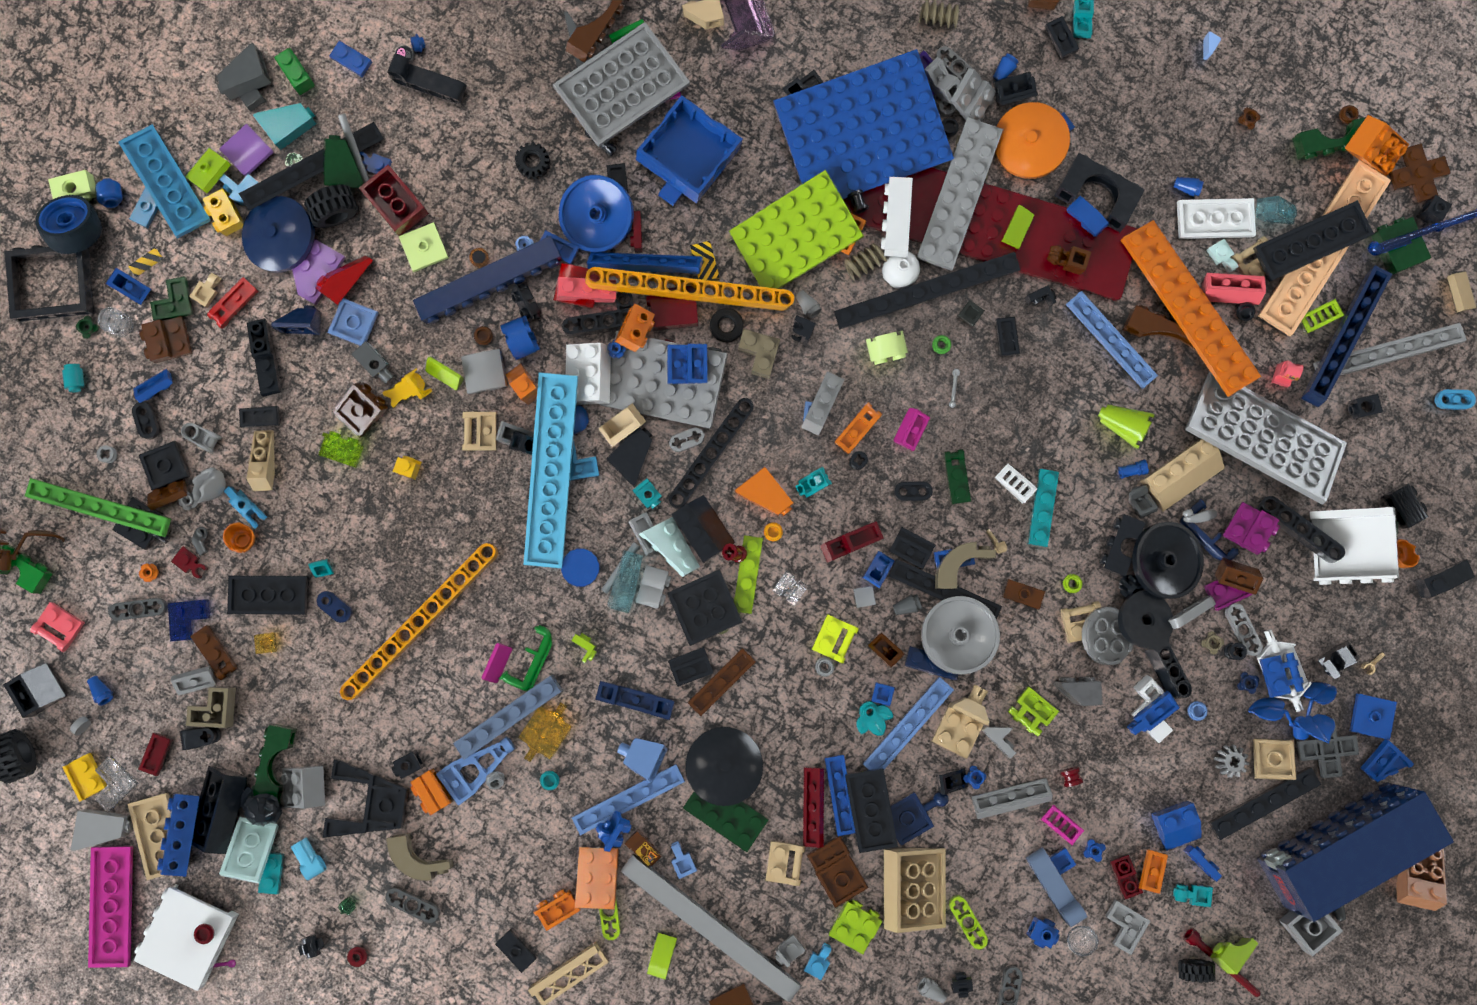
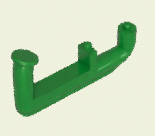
M542 625L535 626L534 628L536 633L544 636L538 650L525 648V651L535 656L524 681L509 675L508 671H505L499 680H503L507 684L526 692L533 688L552 646L551 632Z

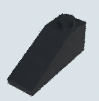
M1468 559L1417 578L1414 580V583L1421 598H1431L1474 578L1475 575Z

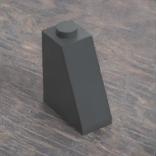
M254 43L249 44L217 75L219 81L217 87L222 95L225 94L230 100L271 84L262 53Z

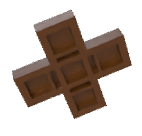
M1422 143L1407 147L1405 154L1402 155L1406 167L1389 173L1394 191L1412 186L1418 203L1427 201L1435 195L1439 196L1434 179L1451 174L1446 157L1442 156L1427 161Z

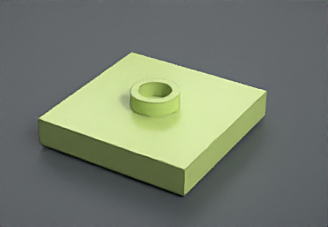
M434 222L399 236L413 272L449 258Z

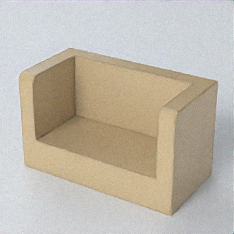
M632 403L603 424L599 430L613 447L642 426L646 420Z

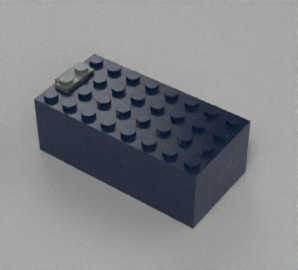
M1389 782L1383 783L1378 786V790L1362 795V799L1346 804L1345 809L1330 813L1328 815L1329 818L1323 821L1314 822L1308 830L1298 831L1292 839L1283 840L1278 843V847L1263 851L1261 853L1262 856L1258 857L1257 860L1283 906L1315 922L1454 843L1426 792Z

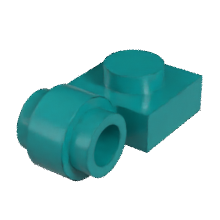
M1176 884V887H1174L1173 896L1176 901L1187 902V899H1190L1189 904L1211 907L1213 887L1191 884V891L1184 884Z

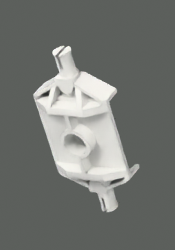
M1272 629L1264 631L1268 643H1266L1267 645L1256 657L1260 668L1259 660L1281 655L1282 662L1284 663L1287 662L1286 654L1294 653L1295 660H1298L1299 663L1297 667L1300 677H1303L1304 681L1302 683L1304 691L1296 692L1295 686L1290 685L1291 694L1275 698L1289 699V701L1293 702L1296 712L1304 710L1300 697L1312 683L1308 682L1294 648L1296 644L1278 642L1274 637ZM1285 668L1287 680L1292 679L1290 669Z

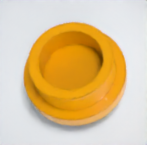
M769 523L764 528V536L769 541H778L783 535V529L778 523Z

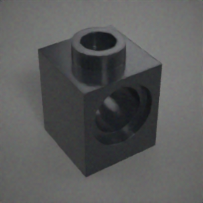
M1435 195L1425 201L1416 217L1434 226L1444 220L1452 204Z
M1378 394L1349 401L1348 410L1353 420L1383 412ZM1362 403L1365 404V406H1366V411H1364V410L1362 409V407H1361V404H1362Z

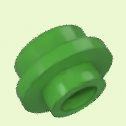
M945 335L937 336L932 342L933 350L938 354L947 353L951 349L950 339ZM943 342L945 344V347L940 348L938 346V343Z

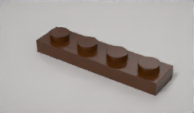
M742 648L687 703L702 716L756 661Z

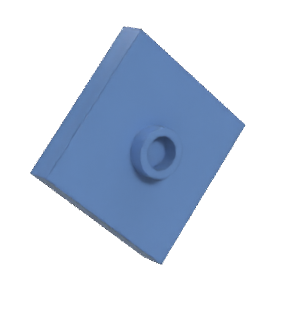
M343 298L327 333L360 346L368 340L379 312Z

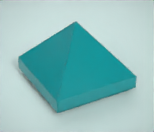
M328 559L308 563L315 578L334 574Z

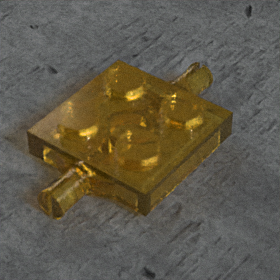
M560 702L555 712L543 706L539 707L518 738L530 748L524 757L527 761L531 762L536 753L552 759L573 727L565 722L561 716L567 707L562 702Z

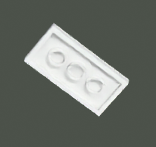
M1254 198L1177 201L1179 239L1244 238L1256 236Z

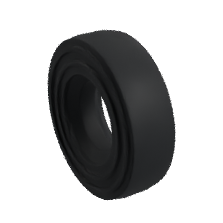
M719 309L710 319V331L721 342L735 341L743 332L744 322L742 316L734 309ZM724 318L731 319L734 322L733 330L723 332L719 327L720 321Z

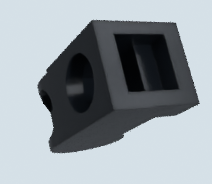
M513 432L509 449L532 456L534 438L526 434Z

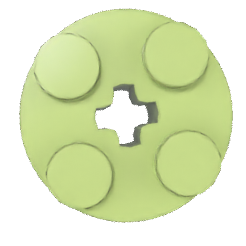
M899 331V335H897V332L876 336L873 338V342H871L870 338L866 339L870 361L874 362V365L888 362L887 358L892 357L894 361L906 357L908 350L903 331Z

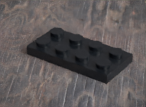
M228 575L227 614L307 615L308 576Z
M884 768L845 774L859 853L898 847Z

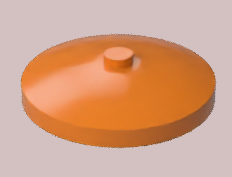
M1038 102L1017 105L1005 113L996 126L1003 129L995 155L1001 166L1017 177L1035 179L1046 176L1056 170L1067 155L1070 145L1068 125L1063 116L1049 105Z

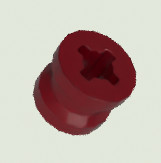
M1071 767L1060 771L1061 776L1065 780L1063 783L1064 787H1072L1083 783V778L1079 775V767Z

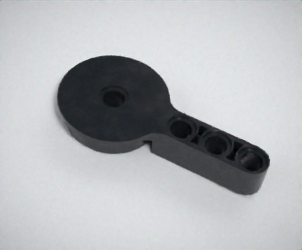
M1147 591L1136 592L1130 595L1119 609V629L1124 638L1131 644L1148 649L1144 651L1165 691L1170 692L1174 699L1187 698L1192 693V686L1169 643L1173 631L1168 621L1173 617L1171 608L1165 599L1153 596Z

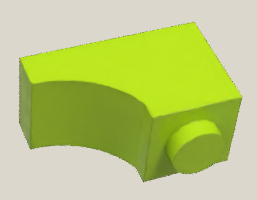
M1242 938L1234 945L1231 942H1220L1213 948L1210 958L1227 974H1238L1258 945V942L1253 938Z

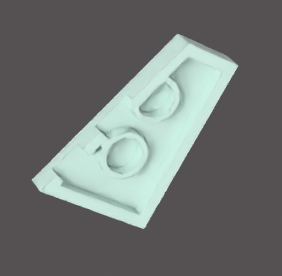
M673 517L639 534L643 539L649 541L652 544V548L656 552L659 551L666 558V562L682 577L700 567Z

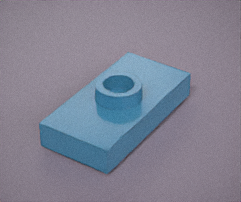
M146 187L129 220L149 228L159 208Z

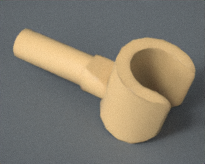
M987 530L986 533L992 540L996 553L1006 552L1007 545L1005 541L998 543L991 530Z
M1381 652L1371 662L1362 663L1361 668L1365 669L1370 665V670L1366 674L1372 675L1376 670L1375 665L1385 654Z

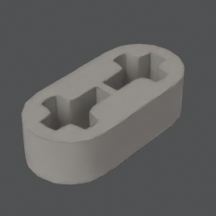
M692 428L671 437L669 441L670 447L674 452H682L703 443L704 433L699 428ZM693 432L701 434L698 442L695 439L688 441L687 438L692 437ZM678 438L679 441L686 439V442L681 444V448L673 446L675 439Z

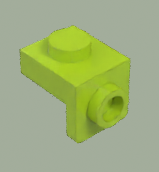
M583 633L581 635L575 634L571 641L587 650L582 661L584 663L588 660L592 661L597 653L595 651L597 646L590 642L591 638Z

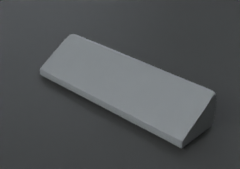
M1047 778L972 796V802L977 819H982L1050 802L1053 795Z

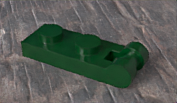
M959 449L957 452L951 453L950 451H945L944 462L951 505L971 502L964 450ZM958 459V465L952 466L951 461Z

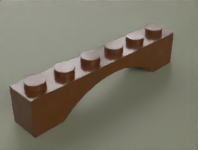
M612 0L610 6L599 18L587 25L577 27L567 41L565 51L584 63L589 57L592 58L597 50L595 48L596 45L604 41L606 30H611L616 21L614 18L617 14L620 16L625 7L623 4L626 0Z
M1136 305L1131 309L1122 330L1139 338L1154 335L1171 337L1188 345L1197 353L1177 322L1167 320L1166 316L1150 312L1147 307L1142 305Z

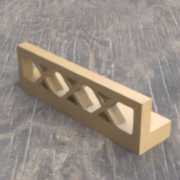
M594 942L530 985L528 991L532 997L536 996L541 1005H546L606 965L609 961L597 942ZM598 953L602 961L597 965L590 964L589 958ZM577 966H585L584 974L581 976L572 974L573 969ZM561 977H569L566 986L556 985V981ZM546 987L552 988L551 996L544 1000L540 991Z

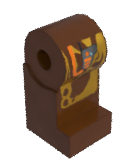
M639 829L624 843L650 868L662 857L660 852Z

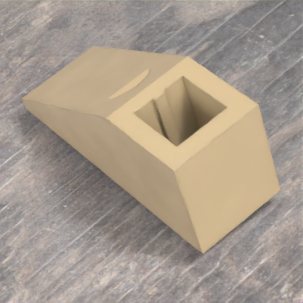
M274 430L254 431L246 479L253 491H271L275 476Z

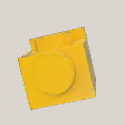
M408 456L398 457L392 472L416 480L422 462Z

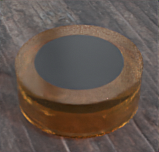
M475 248L471 251L469 259L473 266L482 268L488 264L489 255L483 248Z

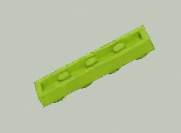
M744 535L742 546L747 551V557L739 565L734 599L736 607L741 613L752 614L763 538Z

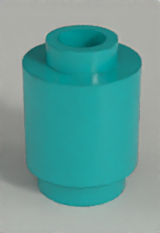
M80 364L64 365L62 370L64 389L69 390L70 393L81 392L85 384L83 369L80 368Z

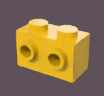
M222 188L203 198L205 203L203 207L208 216H212L214 220L212 224L215 230L228 236L243 228L244 221L233 200L229 198V193Z

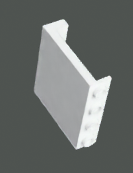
M1394 507L1310 512L1312 524L1340 543L1345 549V556L1335 563H1328L1314 553L1315 578L1313 579L1314 581H1319V585L1332 584L1331 581L1340 580V584H1352V580H1360V583H1373V579H1381L1382 583L1394 582L1395 578H1399ZM1314 537V543L1321 546V540L1318 537ZM1330 549L1331 556L1337 558V551Z
M175 884L166 888L161 896L163 901L155 909L152 915L154 919L144 931L145 938L135 950L136 956L134 961L198 991L205 986L239 914L234 911L227 913L177 889L179 885ZM201 924L211 925L215 932L213 940L207 944H199L194 939V930Z

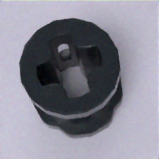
M856 190L847 195L848 200L851 201L853 206L852 212L854 215L869 209L862 196L863 190Z
M862 451L853 453L849 460L850 466L855 470L863 469L868 463L867 455ZM857 456H859L860 459H863V462H861L860 465H858L857 462H854Z
M1228 643L1224 647V655L1228 659L1242 660L1247 655V649L1241 643Z

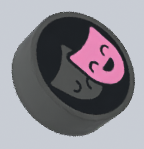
M400 46L395 51V54H400L413 63L415 55L409 46Z

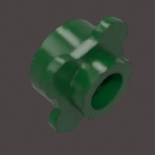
M85 316L75 326L76 330L82 333V337L85 339L90 338L93 332L99 330V326L92 321L90 316Z

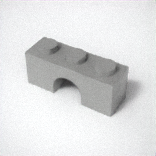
M827 371L801 428L816 435L820 434L845 379Z

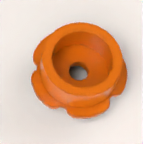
M148 563L143 564L139 571L140 578L145 582H152L159 574L157 567L154 564Z

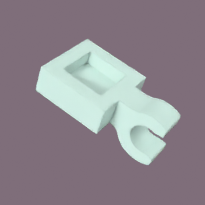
M1225 239L1206 250L1216 265L1222 263L1228 274L1239 267L1236 261L1230 258L1234 255V252Z

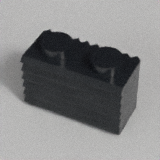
M1409 483L1403 484L1383 495L1387 505L1395 508L1396 521L1399 522L1402 529L1410 528L1429 517L1426 513L1428 511L1427 507L1419 501L1417 490L1410 486Z

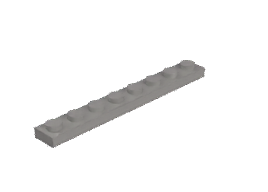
M1457 323L1353 351L1340 376L1460 344L1467 339L1461 324ZM1320 361L1313 363L1315 370Z

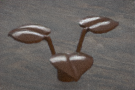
M0 528V534H7L6 530ZM30 530L25 532L13 554H10L11 550L0 549V570L8 571L11 569V562L16 560V556L27 537L51 536L65 542V539L54 532L46 530ZM0 540V545H9V542Z

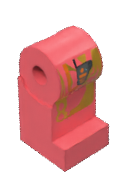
M1289 360L1277 364L1272 383L1287 388L1290 387L1292 381L1300 379L1304 366L1294 364Z

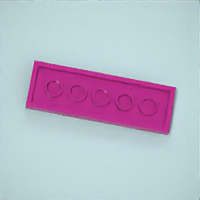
M133 846L91 847L88 968L131 966Z

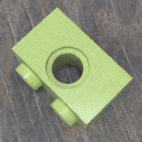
M86 170L48 179L53 199L65 195H77L85 198L87 201H91L92 198L96 197L94 176ZM76 187V190L71 193L72 189Z

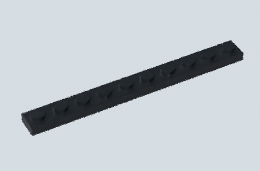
M1013 252L836 310L834 315L839 330L1018 272L1021 269L1016 254Z

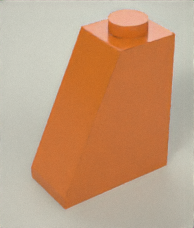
M521 363L506 374L510 386L523 402L529 405L537 399L538 386Z
M766 467L735 490L738 496L777 516L780 514L784 516L792 510L791 505H793V501Z

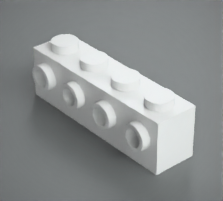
M890 177L889 184H885L884 195H888V202L884 201L883 213H887V220L883 219L882 231H886V237L881 240V249H885L884 256L907 257L913 178Z

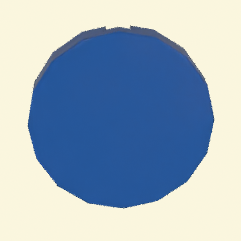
M575 549L564 557L561 572L569 584L576 587H585L592 584L600 572V564L597 557L591 551Z

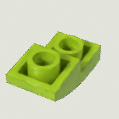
M658 933L647 971L648 975L666 980L677 938Z

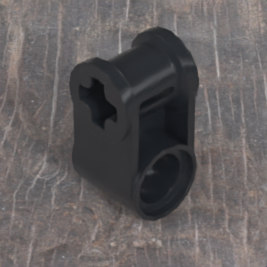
M215 727L192 728L179 731L182 750L213 744L221 738L220 729Z

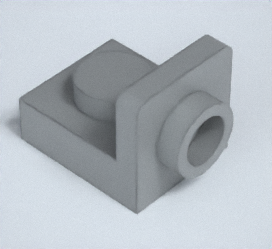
M792 934L775 948V958L781 966L785 964L788 968L790 963L806 950L795 935Z

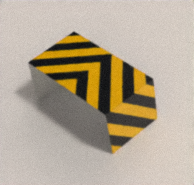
M706 241L690 245L692 256H702L703 259L700 274H697L698 279L720 281L711 242Z

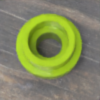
M1067 575L1063 580V588L1068 593H1077L1082 588V580L1078 575ZM1071 580L1075 582L1074 587H1070L1069 582Z

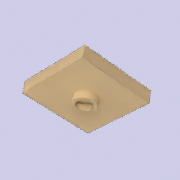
M1253 739L1255 779L1296 780L1294 740Z

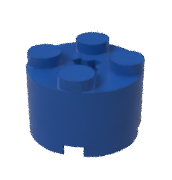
M526 315L500 325L502 333L506 335V343L515 360L540 350Z

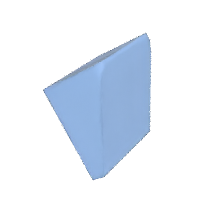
M1210 31L1203 39L1204 60H1208L1221 41L1219 36Z

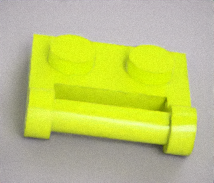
M827 614L812 650L844 664L845 654L854 634H857L859 628ZM842 628L847 629L848 631L838 653H832Z

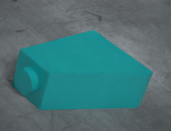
M301 103L253 114L254 118L280 150L317 124L313 119L315 115L309 107L304 108Z

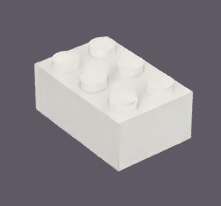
M603 343L566 345V375L579 376L576 405L610 403L611 356L607 350L608 345Z

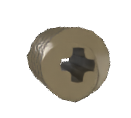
M925 0L921 6L918 23L925 18V24H928L930 19H932L934 26L937 21L940 22V27L947 22V28H950L952 23H954L956 29L959 5L956 4L952 9L951 3H948L945 8L944 2H941L937 7L935 0L931 5L929 0Z
M873 243L870 245V248H864V253L859 251L857 256L854 254L851 256V260L845 259L844 264L847 273L855 281L854 275L861 278V271L868 274V267L873 271L875 270L874 264L880 267V260L887 262V258L884 256L882 249Z

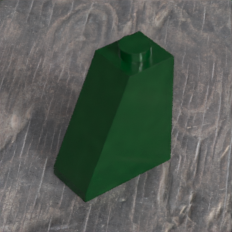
M329 135V139L324 138L323 185L361 187L364 183L346 141L341 140V136Z

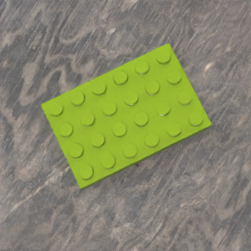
M826 170L729 230L760 287L776 289L782 288L864 237Z

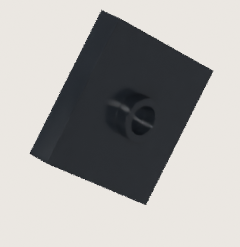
M172 441L139 454L151 490L160 489L172 482L190 477L177 441Z

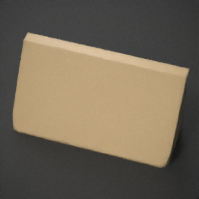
M1467 272L1447 276L1457 313L1477 308Z

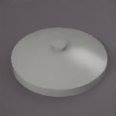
M955 596L942 600L928 612L922 625L921 639L925 653L937 667L948 673L964 675L976 672L990 663L999 647L1000 630L995 616L986 605L970 597Z

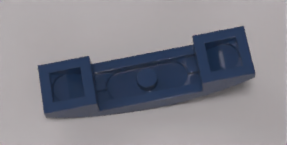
M600 681L595 700L622 706L667 720L671 718L675 703L674 700Z

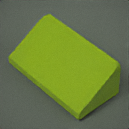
M1018 205L1001 242L1019 249L1034 214L1023 206Z
M428 356L425 371L454 390H458L464 381L463 377Z

